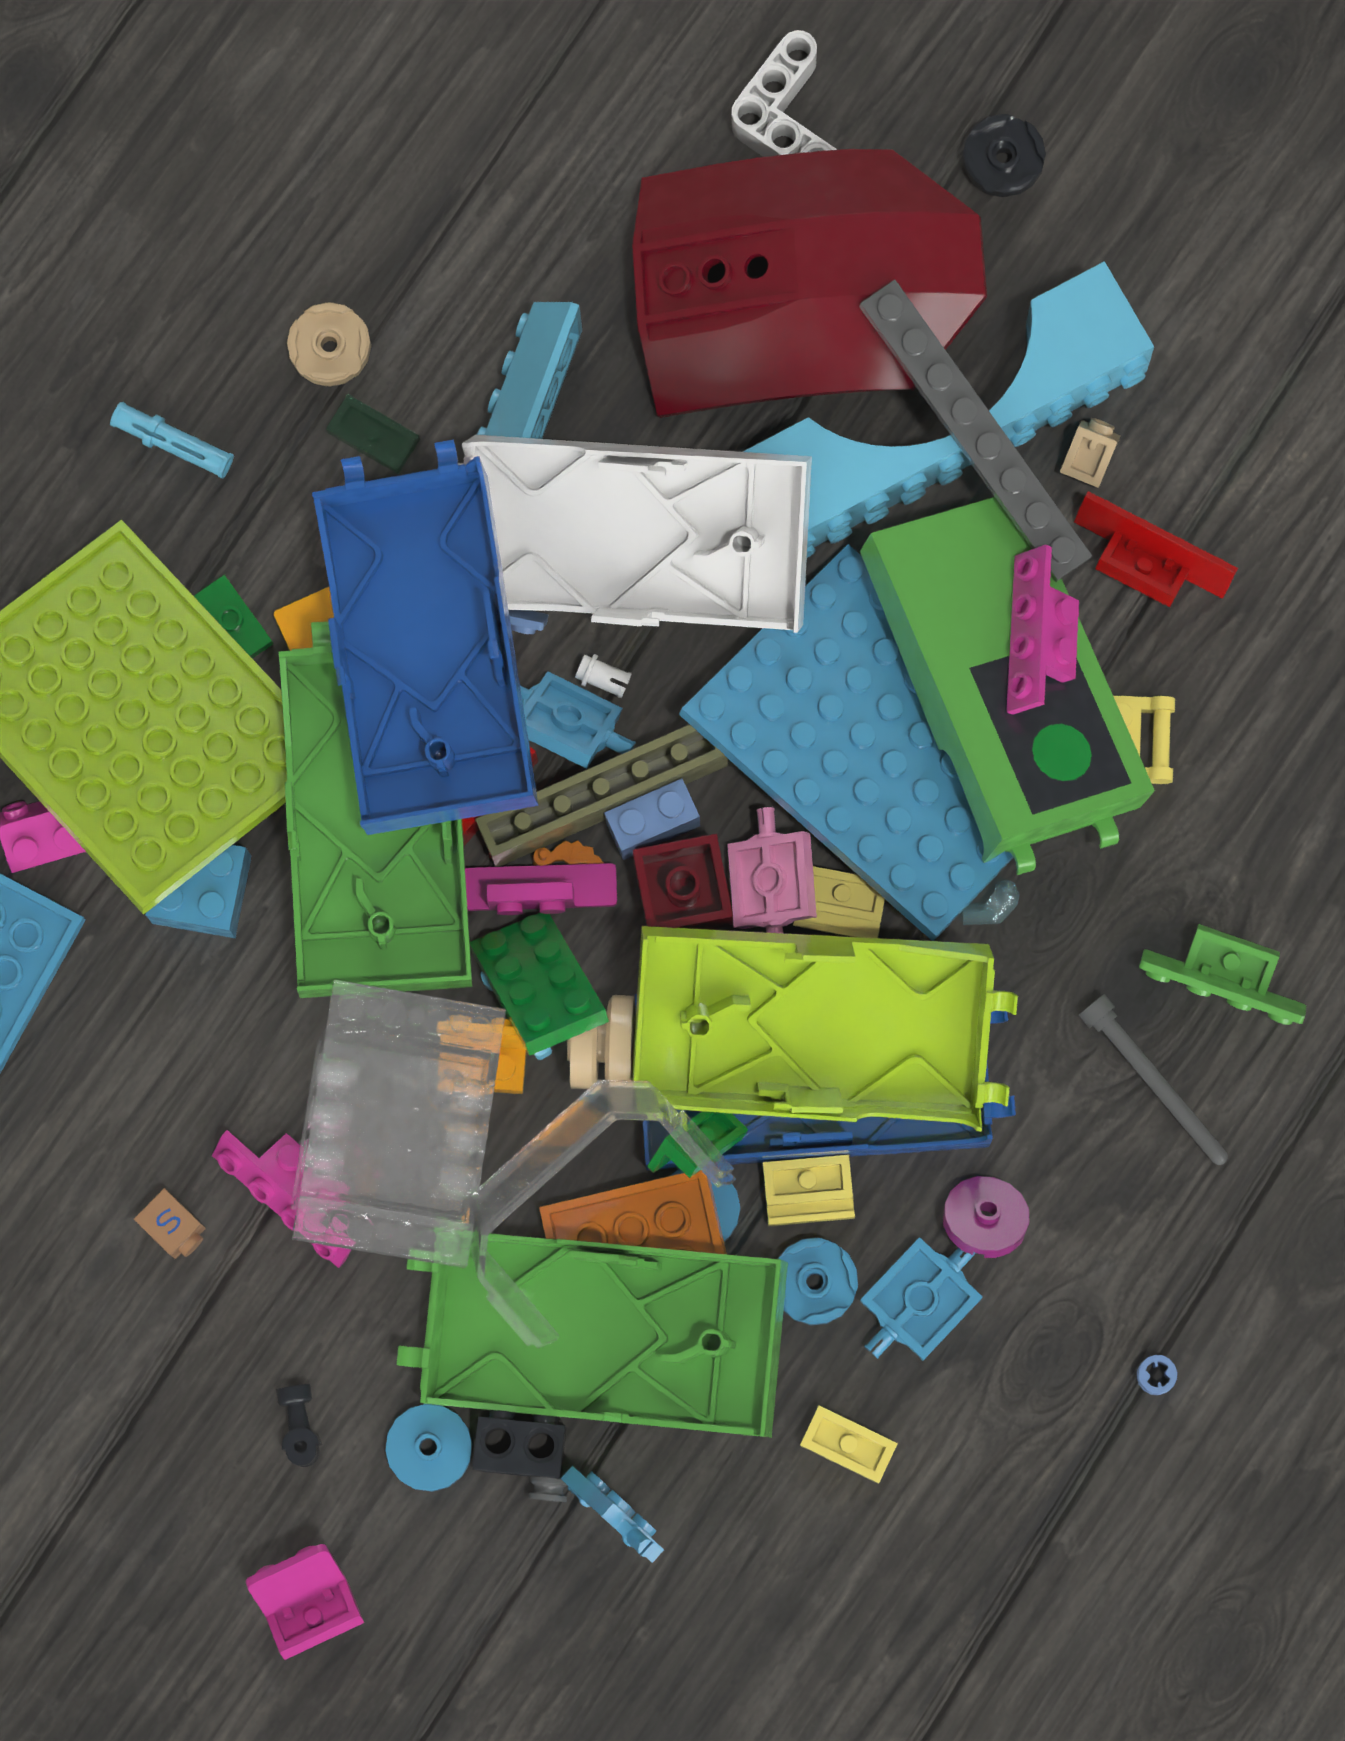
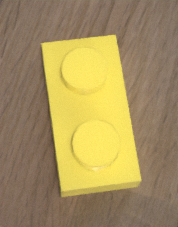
M818 1406L800 1446L879 1484L898 1443Z

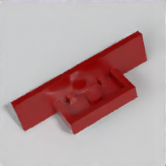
M1089 491L1085 495L1074 520V523L1109 540L1096 565V570L1168 607L1172 605L1185 580L1223 599L1238 570L1237 567L1192 545L1184 539Z

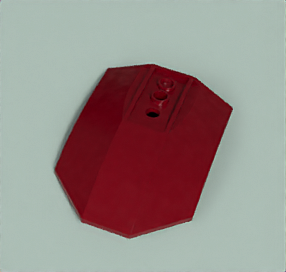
M840 149L767 156L718 163L642 177L632 244L637 323L656 412L660 418L779 399L904 389L914 391L916 388L915 384L860 309V303L893 280H896L946 350L987 298L981 217L893 149ZM755 257H765L768 262L766 273L757 279L750 278L747 274L749 262ZM719 263L724 264L726 269L724 277L717 283H709L707 275L710 268Z

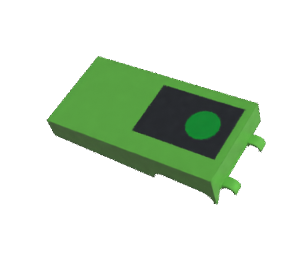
M993 497L873 532L869 535L860 553L938 749L946 751L954 764L983 840L984 853L982 861L986 863L1004 851L1009 852L1016 861V874L1020 875L1033 871L1036 867L1031 844L1092 825L1098 831L1100 849L1117 844L1119 833L1113 816L1141 808L1155 790L1079 617L1075 679L1062 683L1046 675L1044 705L1013 715L1007 713L1014 559L1016 555L1032 549L999 502ZM1050 576V586L1069 595L1062 579L1055 582Z

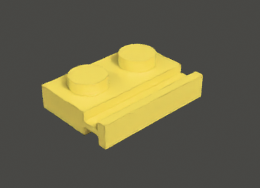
M813 866L817 917L794 921L793 926L850 937L878 938L885 898L857 874Z
M849 1155L763 1162L769 1226L855 1218Z

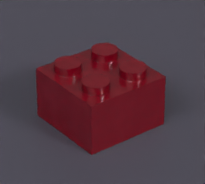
M717 834L633 850L648 927L711 930L733 925V913Z

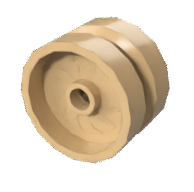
M612 995L607 1006L609 1022L567 1040V1061H570L571 1089H593L598 1081L599 1063H605V1082L610 1090H631L635 1033L634 996Z

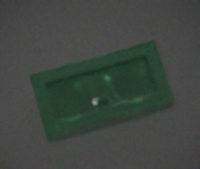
M349 394L326 428L328 434L397 474L400 473L420 441L418 434Z

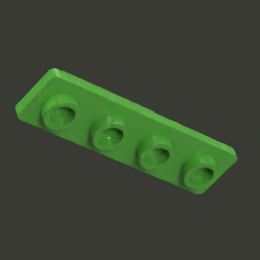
M1198 924L1185 962L1147 949L1143 951L1139 968L1145 970L1146 975L1154 980L1170 982L1171 979L1186 984V988L1197 995L1208 997L1212 993L1227 999V1003L1235 1008L1246 1011L1255 1008L1267 1012L1270 1019L1285 1025H1291L1292 1022L1303 1024L1306 1015L1305 1004L1267 991L1280 957L1279 951Z

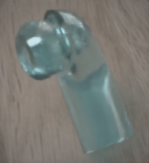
M1010 880L997 882L995 891L986 903H970L962 911L963 925L999 924L1003 922L1018 905L1020 895L1016 884Z

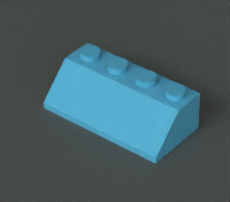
M533 302L530 313H523L521 315L516 330V337L520 338L515 352L509 350L502 367V374L506 375L501 390L494 389L488 405V412L492 413L488 427L481 426L477 435L543 439L582 333L580 307L578 304L572 302Z

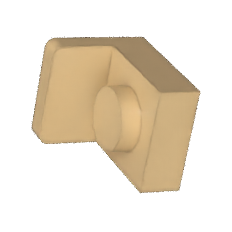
M1091 418L1090 423L1082 420L1060 473L1099 488L1120 439V435L1113 433L1115 427L1096 418Z

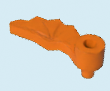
M578 840L573 843L565 841L552 852L546 848H539L532 857L534 866L550 865L557 861H564L568 865L604 863L599 856L594 854L593 847L583 846Z

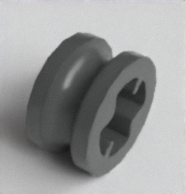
M530 1476V1482L533 1483L534 1490L528 1494V1499L567 1502L563 1489L568 1485L561 1479Z

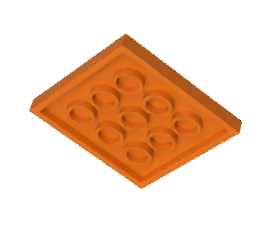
M707 1168L701 1169L690 1178L685 1173L539 1207L546 1239H565L727 1255Z

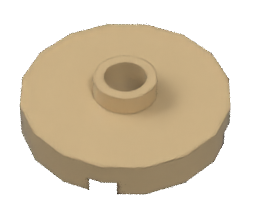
M330 302L313 305L305 310L304 314L298 320L296 319L290 327L287 341L291 362L299 374L313 384L329 387L345 384L359 375L368 362L371 350L368 328L363 320L347 306ZM328 341L337 343L336 349L332 352H326L322 349L323 345Z

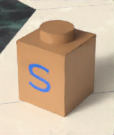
M165 1188L134 1218L175 1259L181 1253L185 1257L190 1255L204 1239L200 1234L206 1228Z

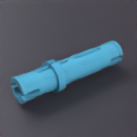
M120 402L111 417L110 426L117 427L142 439L143 445L149 448L155 445L185 461L218 475L220 478L226 476L232 465L234 454L227 453L197 437L166 424L165 418L159 415L151 417L126 405L124 402Z

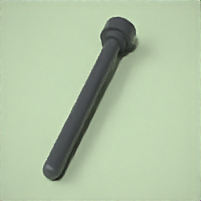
M1103 994L1078 1016L1089 1029L1093 1026L1097 1032L1102 1030L1210 1160L1216 1165L1226 1163L1228 1154L1115 1020L1118 1016L1113 1011L1115 1005Z

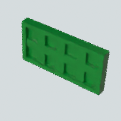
M538 913L528 916L524 920L488 933L470 942L473 956L529 1056L609 1022L606 1009L550 914Z

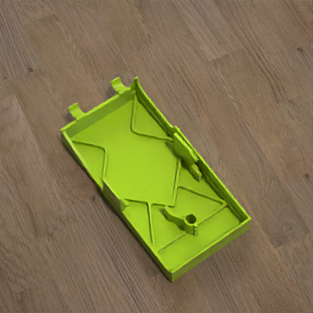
M642 926L631 1081L632 1106L857 1122L858 1119L864 1117H888L961 1123L973 1127L976 1131H982L981 1108H983V1104L995 1102L1008 1106L1010 1089L1009 1086L1002 1083L985 1082L991 1012L1006 1011L1016 1015L1018 996L1008 991L993 990L995 969H993L994 957L989 944Z

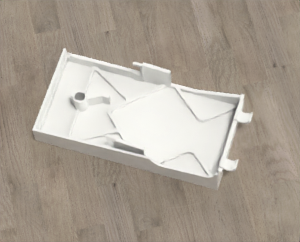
M474 435L462 443L465 454L464 463L458 464L466 465L474 457L479 456L488 476L508 610L592 613L591 622L659 627V621L784 629L794 630L795 633H798L802 628L812 456Z

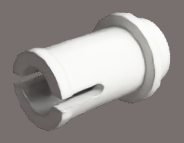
M596 654L593 657L584 655L575 678L582 681L581 685L586 686L588 683L622 698L626 688L611 682L610 679L614 678L628 684L632 673H627L597 660L598 655Z

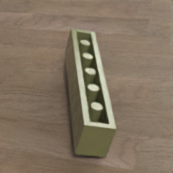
M687 725L538 791L537 799L539 806L487 814L475 820L495 867H500L539 848L548 846L605 820L604 812L681 778L686 785L727 767L728 759L691 725Z

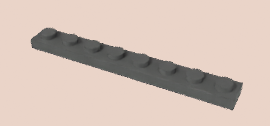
M893 280L861 302L860 309L1031 549L1043 545L1052 547L1051 577L1055 582L1059 581L1092 557L1089 550L897 281Z

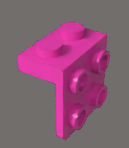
M325 1544L305 1547L289 1559L276 1565L264 1566L254 1575L247 1578L245 1582L248 1591L264 1613L279 1653L284 1660L364 1623L350 1585Z

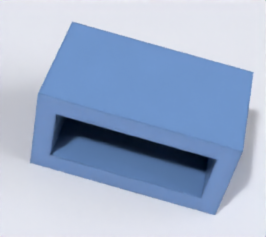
M682 778L604 812L606 824L623 860L632 857L634 849L659 845L700 826V816Z

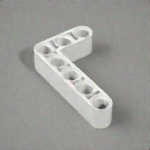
M795 30L783 37L732 106V131L734 136L763 157L837 150L783 113L816 68L817 44L809 33ZM794 50H802L809 56L802 61H795L788 54ZM777 81L785 88L780 92L771 93L764 86L769 82ZM747 113H754L761 119L756 124L747 125L740 120V117ZM780 136H787L794 143L787 148H780L773 143V140Z

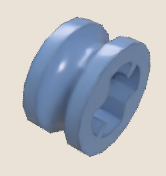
M1153 1355L1146 1358L1137 1370L1139 1386L1151 1395H1161L1168 1392L1177 1380L1175 1364L1163 1355ZM1158 1363L1166 1368L1164 1376L1168 1381L1164 1386H1161V1383L1158 1382L1156 1387L1147 1382L1150 1374L1146 1371V1368L1149 1364L1156 1368Z

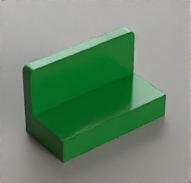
M702 1111L665 1137L647 1167L654 1173L672 1160L690 1178L741 1141L749 1129L732 1113Z

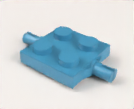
M548 671L541 682L530 689L520 685L529 741L586 769L596 753L605 747L620 754L634 749L635 741L614 732L615 724L619 720L623 708Z
M919 1237L860 1300L876 1316L882 1327L864 1347L870 1352L880 1340H883L872 1352V1355L878 1359L895 1340L909 1347L924 1361L983 1298L966 1281L961 1271L977 1253L974 1252L973 1255L966 1253L961 1258L960 1256L964 1251L958 1247L947 1258L935 1252Z
M572 1466L561 1478L568 1485V1490L578 1497L579 1502L583 1506L593 1508L622 1535L623 1542L627 1546L633 1547L640 1556L646 1557L653 1563L664 1551L651 1538L656 1533V1530L638 1513L631 1519L636 1513L632 1507L592 1471L585 1478Z

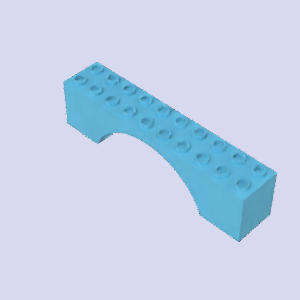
M1105 261L1031 300L1026 321L1027 348L1025 358L1013 383L989 412L1013 443L1014 447H1017L1031 440L1036 435L1035 430L1049 423L1051 427H1056L1071 418L1073 415L1071 411L1085 404L1087 408L1094 407L1109 397L1108 392L1122 385L1124 389H1127L1145 378L1146 375L1144 373L1147 372L1154 345ZM809 417L743 451L812 456L807 558L815 553L814 547L827 540L831 544L843 540L853 532L851 528L865 520L867 524L879 521L889 513L888 508L903 501L904 505L915 502L926 494L925 489L937 482L941 485H946L963 474L961 469L971 465L951 435L932 442L912 446H877L841 437L823 428Z

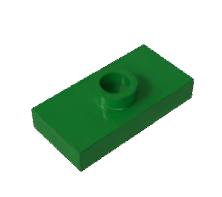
M225 575L194 595L198 602L252 659L273 645L271 638Z

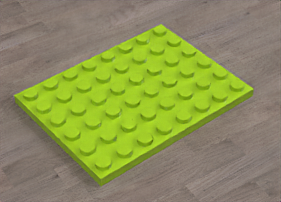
M122 520L0 611V758L143 915L286 803L285 782H287L281 689Z

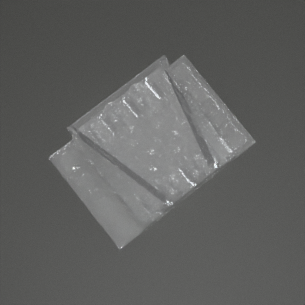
M340 980L333 981L326 1026L316 1044L290 1209H296L292 1240L461 1268L468 1266L506 1009Z

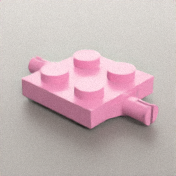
M764 807L763 809L759 808L756 810L759 834L746 841L728 844L734 928L738 929L763 927L766 928V933H783V927L793 921L817 917L810 833L804 831L789 834L777 833L775 828V808Z

